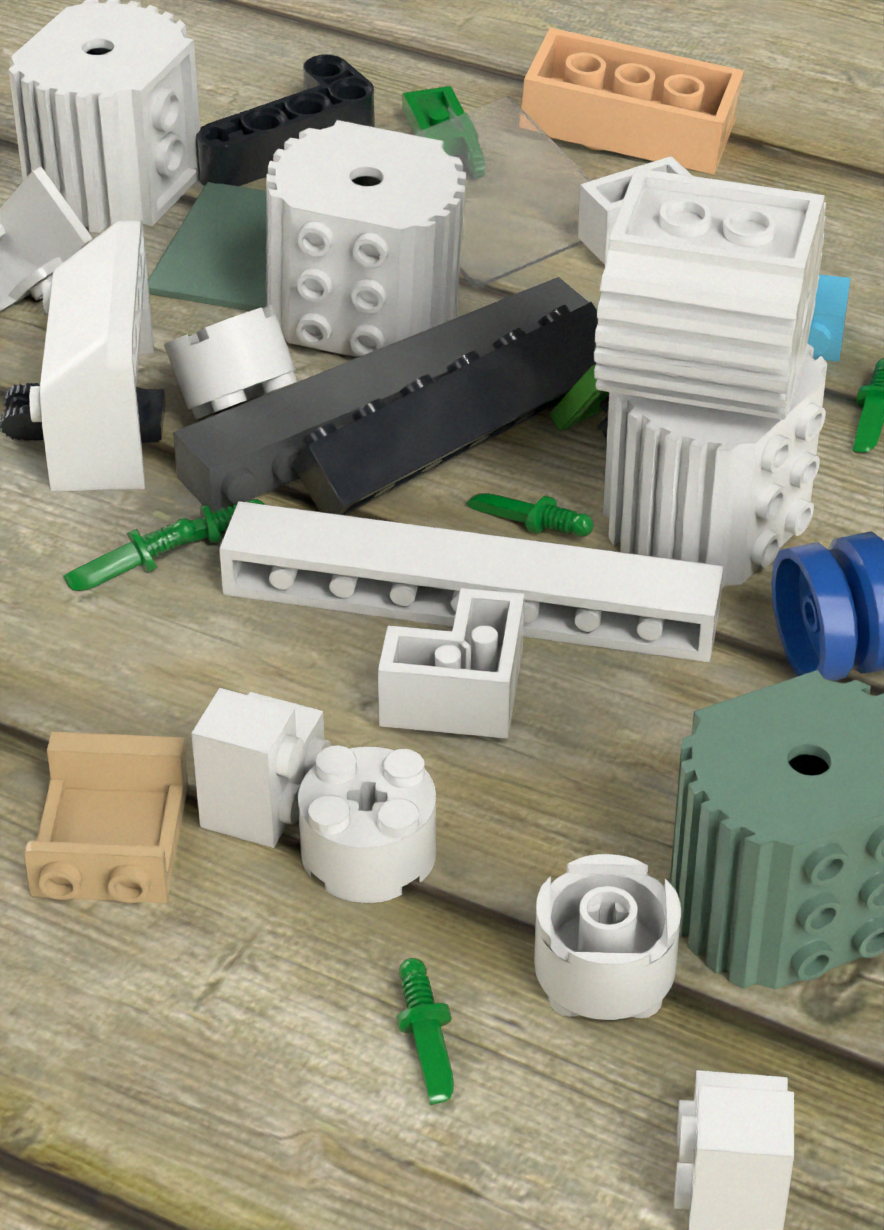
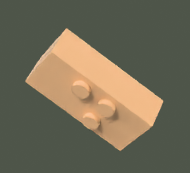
M549 28L524 78L519 130L581 144L591 150H607L651 161L672 156L686 169L715 175L735 123L744 70Z

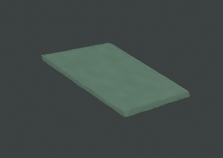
M207 182L148 279L149 293L156 296L245 311L266 307V191Z

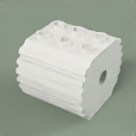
M85 0L80 5L66 7L11 56L9 77L22 180L24 181L33 170L41 166L84 227H89V232L100 233L104 228H109L118 220H142L143 224L153 226L199 179L196 135L200 131L194 40L187 38L186 25L181 20L176 24L174 23L173 14L165 11L161 15L158 13L157 7L149 5L147 8H142L140 2L135 1L121 4V0H108L106 3H99V0Z
M337 120L332 127L321 130L308 128L299 132V139L289 138L284 143V150L277 149L273 154V161L269 162L266 178V306H273L283 336L288 343L353 357H361L457 318L466 172H463V163L459 157L449 156L443 150L444 141Z
M635 168L609 237L607 259L601 279V298L597 310L598 325L595 331L596 349L594 351V362H596L594 378L597 379L596 389L785 420L790 410L814 314L826 221V216H824L826 211L825 195Z
M807 343L790 410L785 420L609 392L603 516L609 518L608 538L613 546L620 541L621 553L724 566L722 588L730 585H742L760 567L769 566L775 559L779 549L793 535H801L813 517L814 504L811 503L812 487L820 465V458L816 456L818 438L826 416V411L822 405L827 363L823 357L820 356L817 360H814V348Z

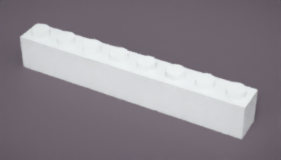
M238 501L219 549L223 595L453 627L461 588L524 594L523 637L710 662L720 612L724 566L240 501Z

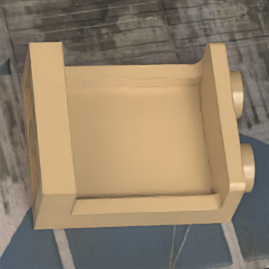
M51 732L47 748L51 776L37 841H29L24 853L31 897L58 900L85 899L122 901L126 903H167L188 789L184 737Z

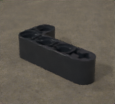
M322 54L307 59L303 65L304 91L213 121L200 128L196 135L200 182L204 186L207 182L242 186L265 178L268 174L269 162L273 161V154L277 149L284 150V143L289 138L299 139V132L308 128L325 129L334 126L337 120L375 127L373 84L339 56Z

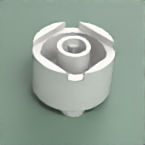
M272 305L234 316L207 326L192 336L188 337L187 334L164 344L188 410L192 409L195 419L297 382L294 374L296 368Z
M340 745L330 746L320 751L316 756L315 765L305 775L298 792L301 858L303 867L311 877V873H313L321 881L325 882V891L333 896L359 903L388 901L402 895V886L407 885L417 877H420L421 883L431 872L436 858V791L432 778L425 770L424 759L421 755L410 749H398L395 751L380 747H356L349 749Z
M613 854L589 855L568 863L566 873L556 878L552 883L550 876L541 886L536 903L534 965L537 979L548 995L549 1005L555 1012L568 1017L580 1015L593 1019L616 1020L628 1017L647 1018L656 1014L661 1008L662 999L669 992L676 973L681 906L675 888L666 879L664 886L658 880L648 875V865L627 856Z

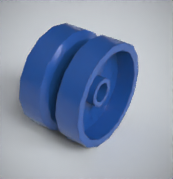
M870 531L833 539L828 549L819 542L779 550L773 562L771 580L773 610L782 646L796 675L801 676L818 670L824 679L833 681L846 678L852 667L860 674L884 670V540Z

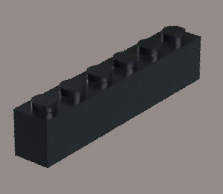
M589 302L574 311H571L567 304L560 306L538 321L541 326L540 328L526 334L524 329L519 327L494 342L493 347L495 350L480 358L476 350L471 351L447 366L446 369L449 374L433 381L430 374L423 375L399 391L402 396L401 398L387 405L382 398H378L355 411L351 415L354 422L340 429H337L335 424L331 422L307 435L303 439L306 447L292 462V465L318 510L322 513L345 516L556 406L583 375L596 364L594 362V351L596 349L595 331L598 325L597 310L593 303Z

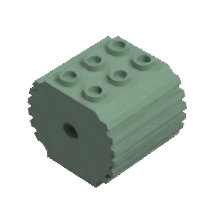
M816 670L694 711L692 735L682 738L670 884L675 888L681 906L679 934L681 937L689 935L688 948L695 956L707 954L706 966L715 974L728 970L730 972L729 982L743 989L757 984L776 990L800 980L809 981L816 979L829 969L861 957L871 958L884 952V693L872 696L870 695L871 686L858 680L843 684L824 679L819 671Z

